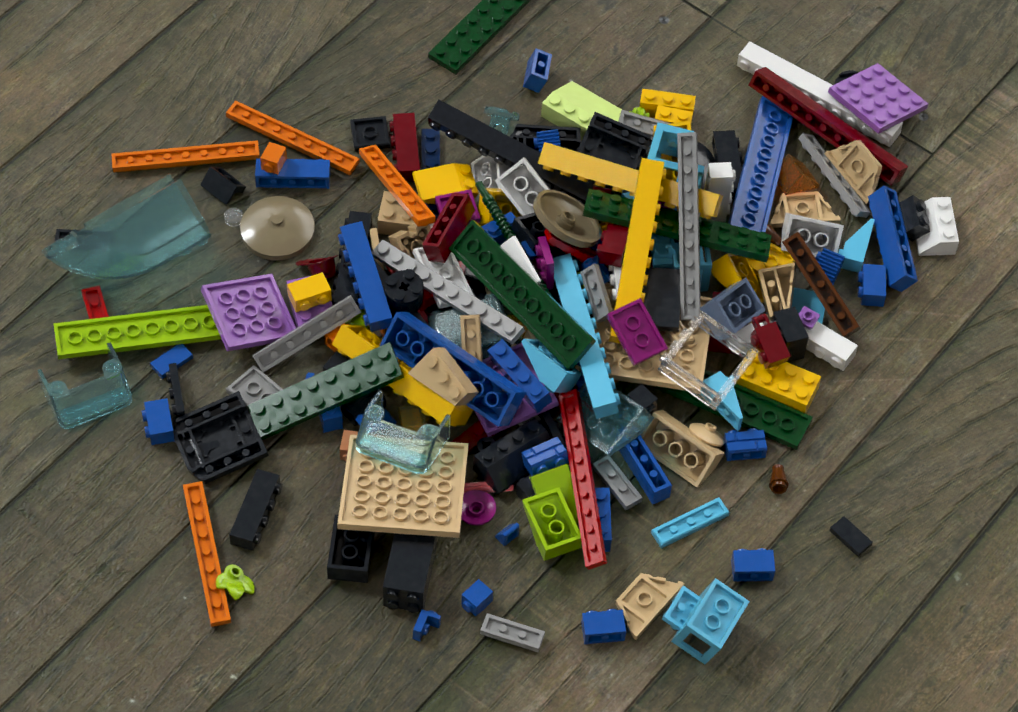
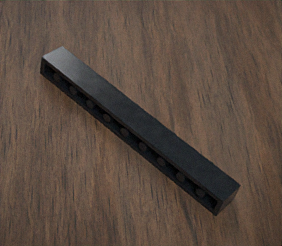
M439 99L428 116V124L432 129L445 132L449 138H456L462 141L461 143L464 146L477 149L481 155H488L494 158V161L500 165L505 164L511 168L523 157L526 158L550 190L565 193L585 206L589 189L593 190L595 181L589 179L588 182L578 180V176L574 174L568 177L561 175V170L554 169L552 172L543 169V165L538 164L540 152Z

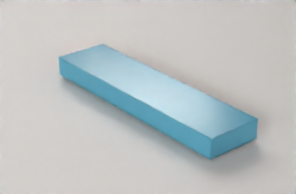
M718 497L652 529L651 534L660 548H663L729 516L730 512Z

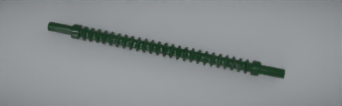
M482 181L476 182L475 185L483 197L484 205L489 209V213L494 218L496 225L499 226L501 233L504 234L506 241L512 236L517 237L514 231L511 230L512 227L509 226V222L504 217L502 210L499 209L493 195L488 193ZM541 279L540 285L551 295L549 289L546 288V284H543L544 280Z

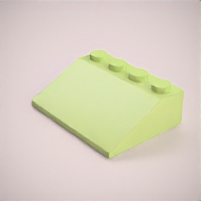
M571 81L553 91L542 102L541 117L560 127L580 128L582 140L594 112L619 121L622 109Z

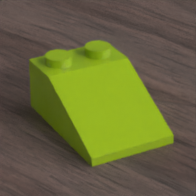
M559 487L522 500L536 545L544 561L581 548L580 530Z

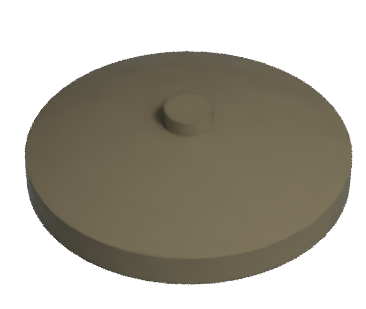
M556 190L541 191L535 198L533 209L537 218L546 229L559 239L577 247L589 248L593 247L601 238L602 229L598 220L582 216L585 206L575 198Z
M272 196L255 202L245 211L240 222L242 241L250 252L263 259L278 261L293 258L309 247L314 238L315 223L312 213L303 203L289 197Z

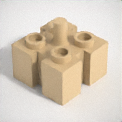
M414 223L407 227L409 231L400 230L388 236L391 245L415 259L413 249L422 247L424 240L431 230L429 224L418 227Z

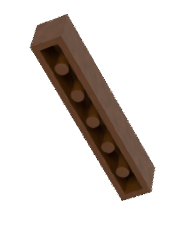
M799 232L782 241L842 336L847 338L860 330V326Z

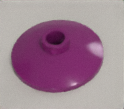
M471 490L464 493L461 520L475 526L491 521L496 513L494 498L482 490Z

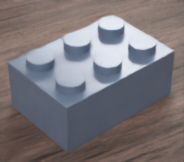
M747 278L730 285L700 307L719 341L735 334L751 322L752 317L759 316L766 310Z

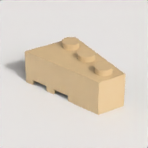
M795 262L758 270L759 285L769 322L772 320L773 312L792 307L796 276Z
M445 347L433 348L408 372L413 378L454 406L467 405L479 393Z

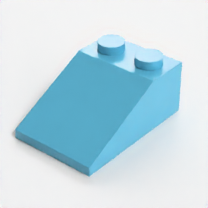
M523 339L521 342L539 381L544 384L545 388L550 393H566L571 391L582 373L576 368L572 370L567 369L538 339Z

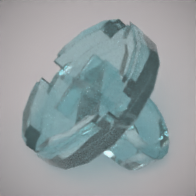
M486 106L484 109V114L491 116L489 126L495 129L497 125H501L502 133L506 135L510 121H519L520 118L519 113H509L507 109Z

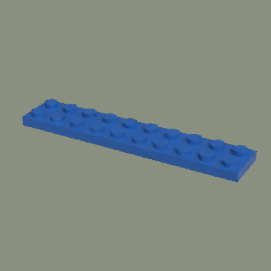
M764 96L761 97L757 108L729 219L730 225L746 227L757 232H766L793 116Z

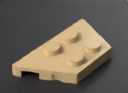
M861 140L826 151L824 153L861 199L866 204H869L868 196L875 192L882 170V165Z
M818 191L782 193L770 225L772 228H782L786 213L840 224L841 218L831 211L832 207L828 202L824 201Z
M640 573L616 600V606L618 610H623L625 623L635 640L640 637L673 600L681 587L684 586L683 582L678 581V583L666 581V578L652 577L649 574Z

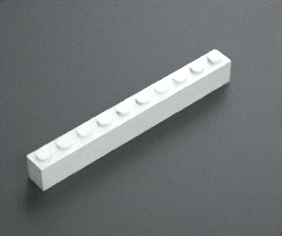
M750 41L738 55L737 66L742 70L754 75L756 70L767 67L848 125L881 144L890 147L901 133L903 122L878 134L828 93L829 87L833 86L832 84Z

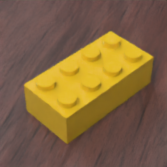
M750 347L735 375L734 383L806 414L819 389L821 376L788 362L765 369L764 365L759 362L758 351Z

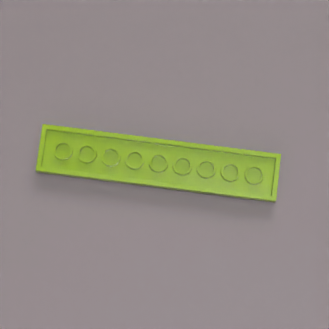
M207 305L53 324L58 360L221 339Z

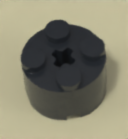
M414 270L397 271L386 278L385 294L389 309L393 312H409L413 314L421 308L424 301V284L421 277Z

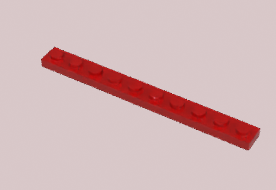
M577 389L559 395L585 567L590 570L607 564L580 393Z

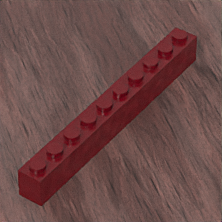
M767 67L755 71L748 86L837 148L850 142L861 140L882 165L879 178L891 186L902 179L909 166Z

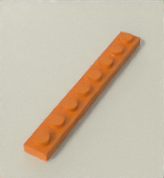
M236 100L226 112L227 118L316 160H330L331 167L348 175H351L359 164V158Z
M258 140L111 154L113 172L260 159Z
M377 145L359 148L361 158L418 227L436 222V216Z
M203 482L184 484L183 490L211 627L231 623L225 589L216 588V578L221 574Z

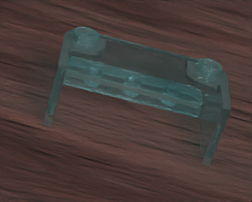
M111 342L107 343L110 360L106 361L102 367L105 376L68 390L66 384L62 381L48 383L42 370H37L41 388L60 427L70 429L131 404V390L121 362Z
M379 390L365 409L356 438V450L361 454L416 474L427 472L450 438L451 415L447 414L439 427L426 424L421 426L417 432L383 420L385 416V411L382 408L383 391Z

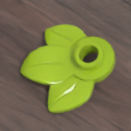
M228 565L224 573L216 578V588H227L234 600H238L244 592L252 595L255 592L252 580L245 576L243 570L237 565Z

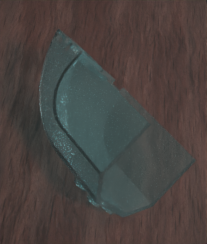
M168 174L83 223L85 226L78 232L74 229L69 232L68 236L58 239L41 250V252L56 265L75 274L96 279H124L145 274L181 254L182 256L192 252L191 248L196 245L200 247L209 242L208 238L211 237V234L181 179L174 182L171 175Z

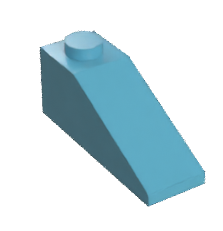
M871 218L845 242L844 249H839L838 254L845 256L842 269L854 272L861 271L875 219Z
M719 371L703 380L701 394L738 431L741 428L743 416L735 389L730 378Z

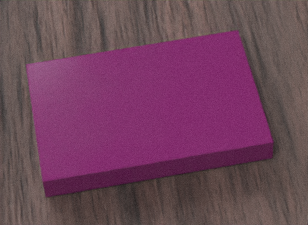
M641 298L606 315L633 366L668 350Z

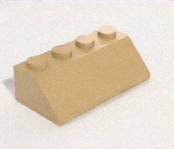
M664 410L653 412L640 434L655 459L697 488L715 470L724 455V452L716 446L706 444L691 434L687 426Z

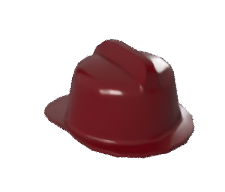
M338 255L301 260L295 264L307 265L312 276L323 272L327 279L336 274L334 258Z

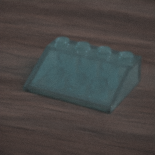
M584 383L578 390L587 441L609 456L643 434L654 419L643 406L617 389H613L614 394L618 393L621 404L617 405L619 413L596 419L586 384ZM560 413L556 420L563 424L562 414Z

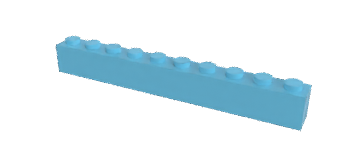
M571 253L553 258L554 281L561 305L596 340L579 361L595 417L599 419L619 413L617 405L621 404L618 393L614 394L613 389H616L613 377L609 378L608 374H611L608 362L604 363L603 360L606 359L604 347H599L602 341L599 332L595 333L594 329H597L595 318H590V314L593 313L590 303L586 304L585 302L588 296L586 289H581V285H584L581 274L577 275L576 271H579L577 261L572 260Z

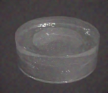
M238 208L226 210L224 213L225 223L233 227L240 225L243 217L242 211Z

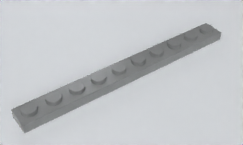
M687 132L677 133L681 321L701 320L697 133Z
M382 240L372 251L375 259L396 272L406 269L414 270L421 277L424 290L464 315L480 314L481 325L513 345L525 332L523 326L385 240Z

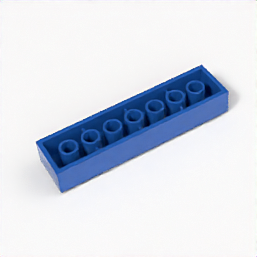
M396 312L379 345L382 346L390 342L396 357L411 368L433 348L445 347L479 391L467 406L498 427L510 425L527 393L409 312Z

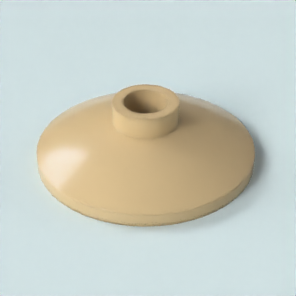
M711 423L690 424L689 431L700 441L717 447L725 444L724 437L716 430L717 427Z

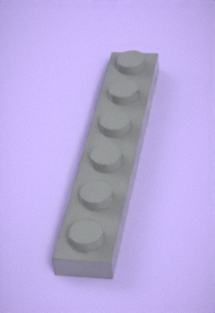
M802 133L798 138L802 143V147L812 156V161L821 168V173L829 179L831 187L838 191L840 199L849 206L851 214L855 217L867 218L871 212L851 185L824 154L825 150L814 135Z
M350 295L252 356L261 371L265 372L355 317L361 311Z

